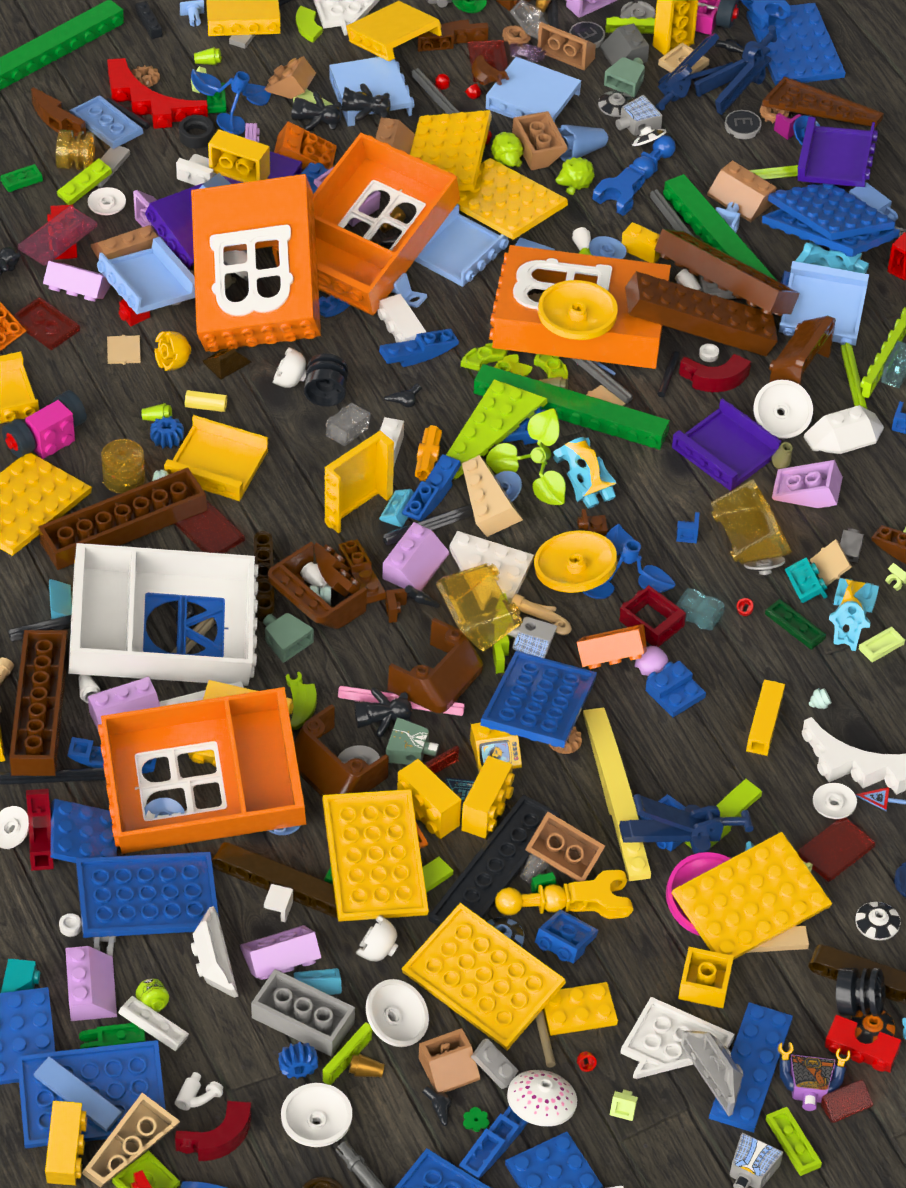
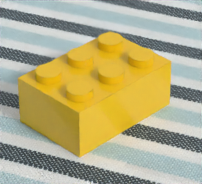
M219 129L208 143L209 168L213 169V173H220L222 176L243 183L266 180L270 175V146Z
M491 756L487 757L463 803L462 831L486 839L489 832L495 830L496 818L498 815L501 816L503 814L505 801L511 798L514 787H511L515 776L512 773L513 764Z
M419 759L398 772L397 790L411 789L415 819L425 824L431 834H435L441 839L460 826L461 798Z
M53 1101L45 1168L47 1183L76 1186V1179H81L82 1158H79V1155L84 1154L85 1146L84 1134H81V1132H86L87 1111H83L82 1103Z

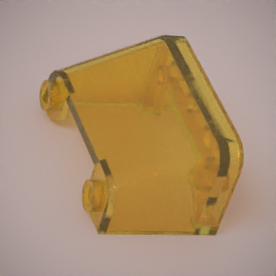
M754 479L711 502L714 509L711 514L716 522L720 521L731 541L733 550L730 551V554L735 562L739 561L741 564L783 557L792 553L771 507Z
M484 563L442 577L436 582L457 626L482 652L523 623L519 616L521 611L515 603L510 604L505 598L497 582L500 571L493 563L491 565Z

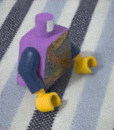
M789 1042L788 1052L782 1050V1043L778 1045V1052L782 1054V1058H780V1079L787 1090L792 1092L793 1099L803 1101L802 1107L804 1110H815L817 1102H826L827 1096L833 1095L842 1085L846 1070L844 1064L850 1058L849 1050L847 1058L841 1059L839 1057L841 1048H839L836 1052L838 1063L835 1064L833 1059L791 1055V1058H789V1054L793 1051L792 1043Z

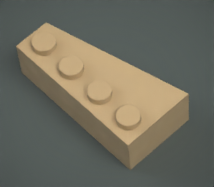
M480 455L462 463L476 525L487 537L523 520L494 473Z
M141 1093L83 1170L82 1174L100 1188L103 1187L173 1130L180 1121L145 1094Z

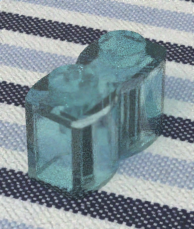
M690 588L685 590L676 606L686 612L685 621L694 622L699 628L713 630L724 613L723 602L716 598L705 596L701 592Z

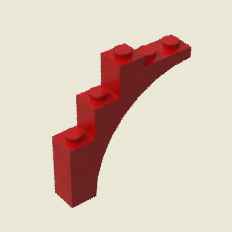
M125 58L107 60L112 99L116 102L131 101L132 112L137 115L151 114L154 129L172 127V122L182 121L183 118L190 115L208 117L207 100H183L164 96L152 91L139 82L128 68Z

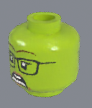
M146 979L136 989V998L156 1012L166 1007L169 1002L168 991L158 979Z

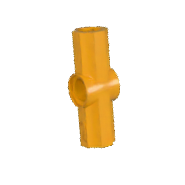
M430 425L428 428H425L422 443H419L415 477L419 478L420 481H426L439 459L442 430L437 426Z

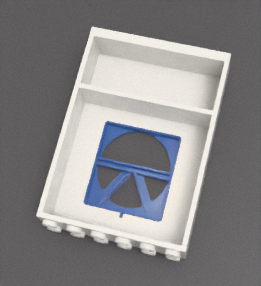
M77 543L74 564L68 674L140 679L149 677L155 680L208 683L209 680L225 684L241 681L242 685L248 686L249 679L254 677V666H256L257 654H255L257 636L255 635L257 618H255V612L257 613L258 600H256L258 565L254 564L255 556ZM172 601H178L177 653H169L157 647L151 641L146 631V621L150 613L156 607ZM187 602L195 603L207 611L187 619ZM213 617L217 624V636L213 642L188 627ZM186 637L204 646L206 649L196 654H185Z

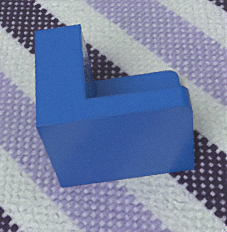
M900 401L894 416L892 431L906 434V413H902L904 402Z
M695 512L694 522H677L676 542L697 543L699 512Z

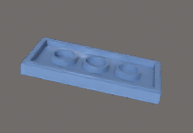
M100 95L70 110L71 114L85 121L88 130L112 149L143 134V128Z

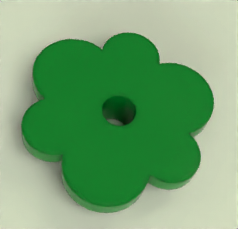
M478 1107L471 1108L470 1112H465L463 1115L465 1119L463 1126L466 1129H472L474 1132L487 1128L489 1126L487 1112H481Z

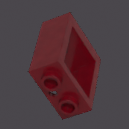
M648 585L645 589L639 590L631 600L621 605L619 621L627 627L644 624L646 641L652 646L659 647L685 626L686 612ZM647 604L667 618L655 629L635 615Z

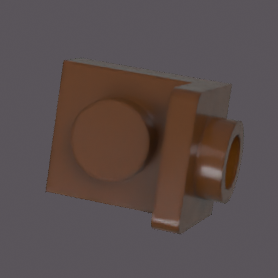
M586 509L581 510V517L577 518L578 529L606 536L608 528L605 515L587 516Z
M405 588L385 591V606L389 623L397 622V614L401 613V605H406L407 593Z

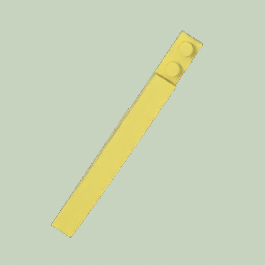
M605 708L583 710L609 815H612L628 880L650 879L651 871L643 842L623 843L619 828L620 821L639 820Z

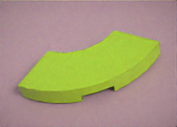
M300 6L296 13V25L299 33L305 39L314 43L323 33V28L314 21L316 11Z
M493 343L485 344V346L477 349L473 348L461 360V367L479 371L482 364L486 365L503 360L509 350L492 348Z
M536 354L534 365L541 367L546 372L548 378L563 377V379L568 380L567 367L558 356Z

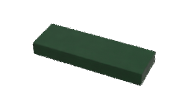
M781 599L777 600L765 611V615L811 650L826 638L824 632Z

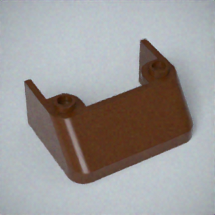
M827 315L798 323L792 338L776 360L773 359L770 364V382L789 380L801 386L802 375L816 354L829 358L836 318Z
M312 542L286 557L268 571L269 583L316 623L333 629H339L366 612L367 589L365 587L332 608L305 584L304 579L300 576V572L306 564L314 562V544Z
M433 618L430 645L447 652V655L434 669L426 665H417L409 672L391 663L389 665L387 690L398 696L405 692L408 695L409 701L432 712L444 713L482 673L483 662L465 632Z
M332 704L307 720L294 739L299 775L322 797L323 795L368 792L388 778L389 757L386 754L370 765L359 758L351 759L344 764L318 740L335 728V706Z

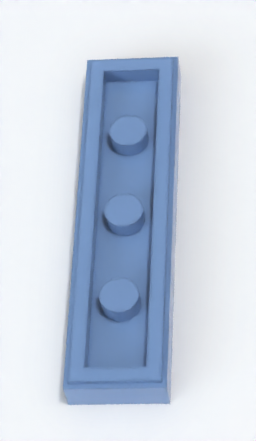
M48 1057L34 1073L36 1079L66 1102L82 1103L83 1111H87L86 1117L106 1132L122 1115V1111L51 1057Z

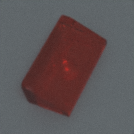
M456 745L424 763V765L434 774L458 761L459 747Z
M863 1080L828 1093L821 1100V1107L832 1123L873 1106Z

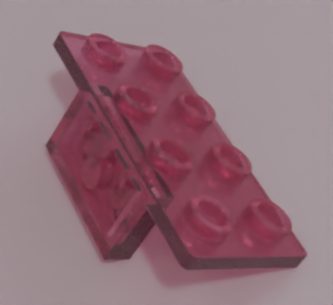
M69 206L18 244V249L46 266L48 261H53L95 229L98 224L74 207Z

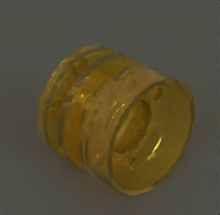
M60 129L56 144L57 168L71 169L73 161H75L77 170H81L82 166L86 169L93 163L95 157L93 132H87L85 136L84 131H79L77 139H75L73 130Z
M117 439L109 442L101 452L103 483L109 490L121 494L143 485L145 481V468L142 447L135 441L128 439Z

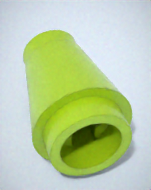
M213 47L194 53L195 64L217 65V63H221L220 49Z
M165 403L142 409V419L155 422V419L161 420L163 416L165 418L172 416L171 405H166Z

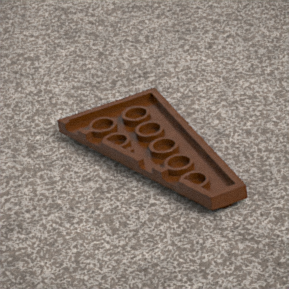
M785 76L762 102V106L860 125L872 126V122H874L875 127L882 121L884 113Z

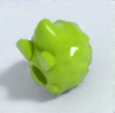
M501 132L495 135L491 147L494 160L509 167L521 166L522 161L520 157L523 155V147L516 135L510 132Z
M581 157L567 159L563 162V168L556 178V183L562 186H569L566 192L570 195H574L576 189L588 188L595 177L592 162Z

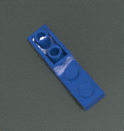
M451 329L416 334L415 340L380 345L379 352L387 364L400 362L402 367L433 359L449 351L459 344V340Z
M442 454L426 481H421L402 514L418 521L426 518L439 505L452 487V479L459 470L461 462Z

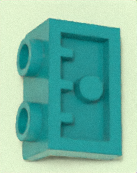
M807 557L785 569L802 603L819 594L824 599L828 597L825 592L828 587L823 578H818L817 575L820 572L816 564H810Z

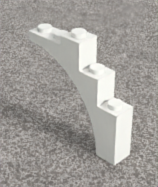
M812 717L804 720L802 736L813 747L815 755L819 757L818 771L822 776H825L828 782L851 773L853 780L858 782L862 788L885 779L886 785L892 788L896 795L906 791V754H878L863 751L834 738L823 730Z

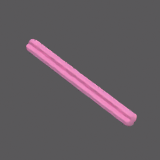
M347 686L339 687L338 697L341 699L379 703L372 695L371 690ZM382 692L390 702L399 698L394 693ZM409 701L412 709L430 711ZM454 702L444 713L462 716L465 705Z

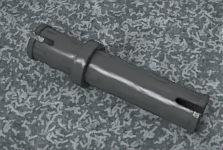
M348 1141L338 1145L336 1152L343 1158L349 1171L354 1172L366 1188H386L367 1166L363 1156L358 1155Z

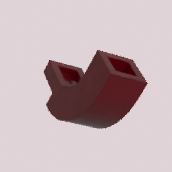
M733 354L725 364L717 367H708L684 357L680 361L679 375L693 381L692 388L705 392H724L736 388L747 379L750 374L751 361Z
M49 789L26 790L31 871L54 869V859L51 858Z
M227 1101L226 1116L223 1122L211 1131H176V1151L186 1154L196 1152L198 1153V1161L215 1160L230 1154L241 1145L248 1134L251 1123V1102Z

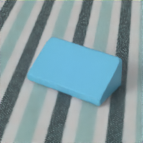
M412 489L395 490L379 519L383 522L403 527L408 516L403 515L402 511L414 494Z
M49 579L51 619L71 615V585Z
M338 968L294 973L295 979L328 995L341 994L342 992L341 976Z

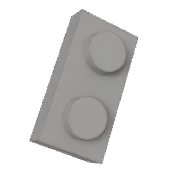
M489 1039L482 1040L471 1055V1058L501 1089L507 1088L518 1072L515 1066Z

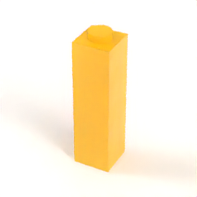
M764 680L746 751L765 756L768 755L783 699L785 684Z

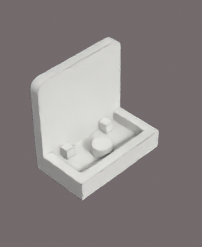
M194 154L189 161L179 158L176 162L177 179L196 186L207 182L216 175V173H213V169L209 168V158Z

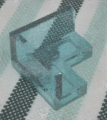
M897 341L884 365L881 382L900 388L906 377V343Z

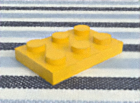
M607 982L560 989L543 1009L550 1036L615 1026L618 1021Z

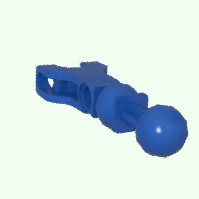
M741 0L752 12L751 22L760 29L768 26L769 16H776L783 20L790 17L791 14L790 5L785 0Z
M667 135L655 139L653 151L650 154L642 152L641 157L636 158L633 164H630L617 177L603 179L593 191V201L602 204L606 200L617 201L616 213L622 216L626 215L633 208L634 194L642 187L645 180L657 171L658 160L660 158H669L674 154L676 150L674 139Z

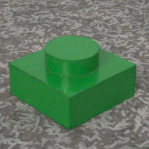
M553 872L533 877L531 893H538L539 885H542L543 889L548 885H555L556 878Z

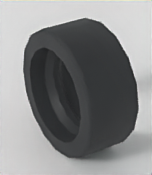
M190 115L183 118L179 123L180 142L189 148H204L208 146V143L214 136L213 122L203 115ZM196 128L206 131L199 135L187 133V131Z

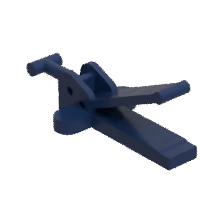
M774 25L768 27L769 33L760 43L750 41L745 45L741 60L694 82L698 97L730 82L715 100L717 113L722 115L751 82L759 85L764 81L766 76L765 67L771 61V58L767 56L770 48L766 46L770 42L777 41L776 27Z
M716 33L706 37L672 72L667 73L658 81L659 85L657 87L664 94V97L654 106L659 112L663 111L670 101L675 102L679 98H684L688 93L691 80L706 77L733 64V62H730L723 66L690 74L693 71L691 67L720 38Z
M636 794L633 797L637 814L653 820L620 821L619 824L623 843L690 842L694 854L709 852L711 848L710 841H720L724 826H744L746 832H751L754 829L748 810H743L740 813L741 817H720V810L717 806L712 805L700 808L696 805H688L683 811L643 797L640 794Z

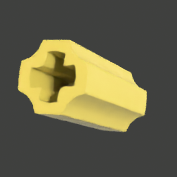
M188 390L185 397V407L225 412L227 395Z

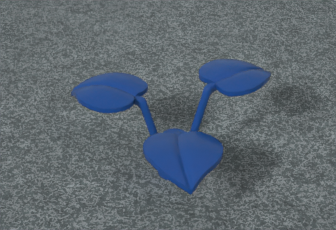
M194 69L191 72V80L194 87L205 95L214 96L216 92L220 93L231 84V89L236 93L230 115L220 113L216 118V122L221 129L234 135L243 134L246 127L241 117L233 116L240 93L242 92L249 102L260 106L266 105L271 96V93L265 90L266 86L248 84L250 77L243 71H238L234 79L230 78L222 87L220 81L210 74L198 72Z
M617 524L605 536L613 543L617 555H620L616 570L602 585L583 591V593L595 599L609 597L614 591V586L609 581L613 578L622 562L632 564L637 561L638 573L641 574L638 578V583L643 589L649 585L657 592L662 593L674 588L676 584L668 574L656 566L646 565L642 570V557L639 556L640 543L634 540L620 524Z

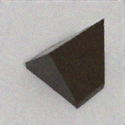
M235 348L216 352L202 360L221 380L252 363L236 352Z

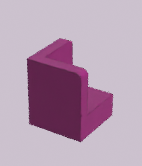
M778 113L776 115L774 131L788 140L795 135L794 122L802 115L798 114L790 119Z

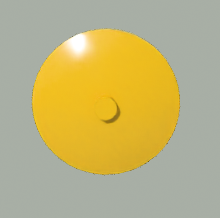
M568 280L556 283L542 293L538 303V315L542 324L552 333L568 339L587 340L599 337L607 333L614 326L617 319L618 307L612 294L605 288L588 281Z
M591 531L565 532L550 538L541 545L534 558L535 572L538 579L545 586L553 590L568 593L587 591L602 585L613 575L617 567L616 549L613 543L601 534Z

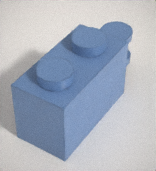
M867 182L865 187H855L849 191L850 195H854L855 198L866 202L870 207L876 208L878 212L887 215L893 221L898 219L897 213L891 209L892 201Z

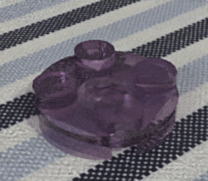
M517 42L511 43L510 55L513 57L521 58V56L528 57L527 60L532 62L545 59L546 50L542 51L540 47L524 43L522 46H517Z

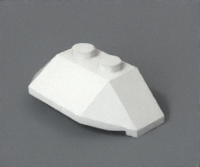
M859 405L823 416L804 434V438L812 451L820 450L827 453L842 454L876 444L884 430V426L875 413Z
M212 906L209 907L194 931V942L191 943L194 956L199 958L200 963L196 964L199 977L203 976L207 984L235 998L238 997V992L218 913L215 907Z

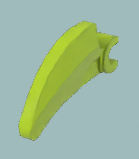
M297 672L298 678L295 680L290 679L289 674H286L287 685L291 688L294 708L291 719V729L293 730L301 728L312 717L317 705L315 684H303L300 672Z

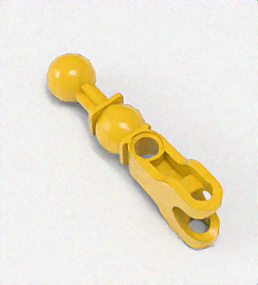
M606 870L598 874L594 880L566 883L563 885V888L552 884L543 889L542 885H539L538 893L521 894L515 888L508 887L501 889L495 898V905L498 911L508 916L517 914L522 907L539 906L540 914H543L544 909L555 913L564 908L565 912L595 911L607 919L625 918L633 911L632 902L629 898L618 897L612 893L622 890L627 883L626 874L622 870Z

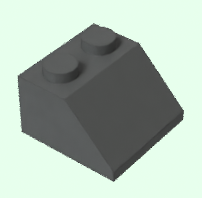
M634 23L618 27L600 45L601 51L611 65L623 57L632 61L634 58H640L643 63L648 62L649 44Z

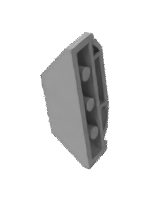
M684 1031L681 1040L682 1048L727 1115H733L743 1077L741 1067L734 1063L729 1049L723 1046L719 1039L711 1033Z

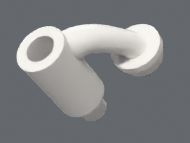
M193 1072L191 1078H186L176 1098L175 1105L182 1110L201 1106L214 1097H221L223 1086L218 1082L212 1081L206 1087L207 1092L196 1097L201 1087L199 1082L201 1075Z

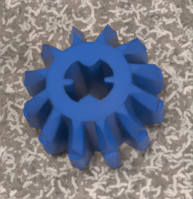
M163 416L161 420L155 419V422L150 427V438L154 441L155 446L161 445L162 449L166 446L170 449L173 445L179 446L180 441H183L184 438L183 424L180 423L179 419H173L172 416L169 418Z
M290 1043L289 1047H283L282 1052L279 1053V1067L282 1074L287 1075V1078L295 1077L298 1079L302 1076L306 1078L307 1074H313L314 1070L318 1068L317 1052L309 1043Z

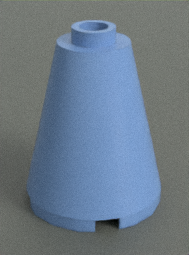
M566 124L558 128L568 147L560 156L563 161L587 155L606 146L608 142V134L602 128Z

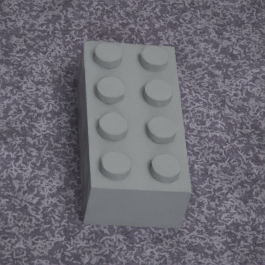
M274 969L251 1003L253 1019L304 1044L309 1043L310 1046L331 1057L355 1023V1007Z

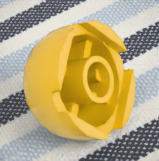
M162 331L159 333L155 341L159 342L158 348H155L158 366L160 368L164 367L165 371L177 370L183 367L191 354V346L187 339L179 332Z

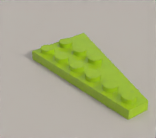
M494 379L446 454L461 462V466L453 479L456 480L464 473L462 463L479 455L484 457L489 453L488 450L492 446L502 442L527 417H532L535 410L540 406L544 407L547 404V398Z

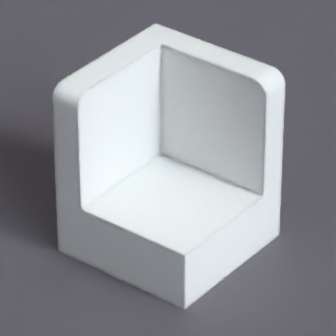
M271 884L264 908L281 912V922H286L293 903V889Z

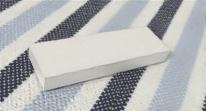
M133 996L126 1001L118 1012L174 1051L184 1043L189 1033Z

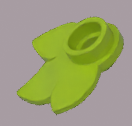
M517 354L505 356L503 360L498 361L494 366L495 368L525 377L532 371V366L519 363Z

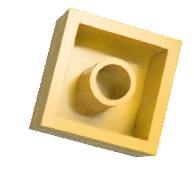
M689 947L678 999L724 1008L734 956Z

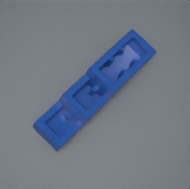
M509 1106L503 1115L500 1113L489 1130L487 1128L484 1130L459 1164V1167L479 1180L508 1149L528 1122L520 1118Z

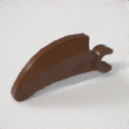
M482 55L476 57L472 65V73L478 83L486 85L495 81L497 85H502V79L509 80L506 71L496 70L485 61Z

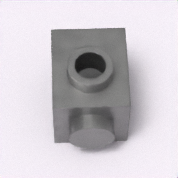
M856 529L843 530L840 546L848 561L858 563L864 534H860V531Z

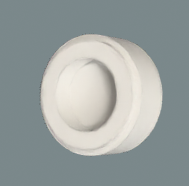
M704 344L700 347L699 357L705 362H714L719 357V348L714 344Z
M73 913L62 916L59 921L60 932L68 937L78 935L82 930L81 918Z

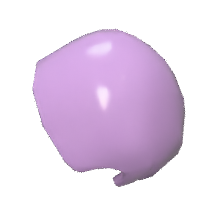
M657 646L646 647L647 651L642 654V658L635 660V668L638 667L641 674L647 676L652 672L659 673L663 671L664 666L668 663L667 655Z

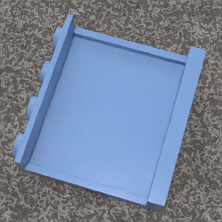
M381 57L329 65V79L341 106L344 87L355 92H362L360 85L364 83L371 91L373 97L389 93L391 101L390 111L406 108L408 115L412 116L414 100L413 97L409 96V87L405 85L404 75L400 73L399 62H396L395 59L387 61ZM342 111L347 126L355 125V117L360 111Z
M515 57L505 70L509 80L502 79V85L495 83L486 94V109L512 119L514 117L548 111L555 123V119L574 94L580 95L581 80Z
M457 204L415 259V262L464 287L474 279L479 271L484 270L486 265L491 260H494L499 252L507 248L509 240L507 236L503 234L498 235L460 215L459 205Z
M160 237L153 238L152 248L110 260L103 253L99 254V261L97 263L99 272L106 277L109 284L117 290L118 294L123 297L136 314L195 298L194 275Z
M792 261L788 287L800 294L792 314H783L779 332L786 336H793L798 323L828 315L836 318L832 342H838L841 345L849 343L856 346L869 274Z

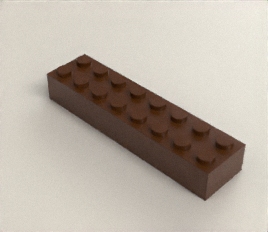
M662 229L654 249L661 253L660 257L666 260H674L675 265L682 268L687 267L689 269L688 272L691 274L703 276L704 281L718 284L717 287L719 289L733 292L732 296L746 299L747 304L761 307V311L768 315L773 313L779 316L792 314L800 294L684 231Z
M637 271L625 286L628 314L762 356H767L778 342L773 314L768 315L760 309Z
M187 467L38 526L40 543L56 569L60 570L74 564L77 543L120 546L207 511L206 493Z
M24 630L10 749L11 776H56L69 649L67 630Z

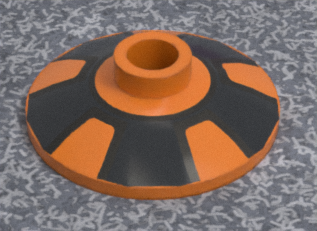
M860 1009L858 1015L852 1016L850 1019L858 1023L855 1037L861 1043L870 1044L874 1042L879 1032L894 1037L895 1023L885 1011L882 1012L881 1016H873L872 1013L870 1016H864Z

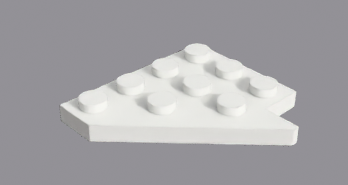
M380 0L313 1L323 29L341 26L343 34L346 36L348 35L346 26L365 17Z
M460 531L456 532L450 544V552L483 610H487L492 598L500 600L502 593H506L508 603L511 604L514 595L518 593L534 561L533 554Z
M651 997L623 1044L621 1054L640 1062L633 1074V1078L639 1079L693 1065V1062L681 1046L682 1033L684 1031L709 1032L727 1048L730 1047L734 1034Z

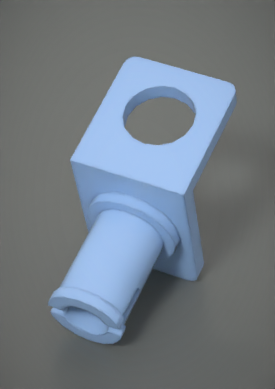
M204 0L180 2V15H189L191 26H195L194 21L196 26L200 25L201 19L199 14L204 13Z
M730 202L726 209L716 207L715 210L736 233L741 214L737 213L739 210L738 204L734 203L732 207L733 202Z
M403 273L394 282V289L391 293L401 294L411 307H419L427 298V294L411 290L406 273ZM414 297L420 298L418 301L415 302L410 301Z

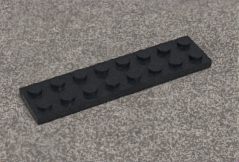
M523 794L429 914V921L440 926L460 903L484 919L495 905L497 894L501 889L509 887L533 854L525 849L545 814L550 812L560 818L561 814Z

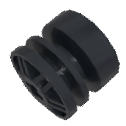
M323 353L312 357L307 364L304 387L306 398L313 404L326 407L342 402L346 394L348 365L346 362L333 354Z
M840 968L836 982V1003L840 1016H857L860 1006L864 1016H870L871 1013L873 1016H881L886 995L881 968H873L872 972L870 968H864L861 978L857 968Z

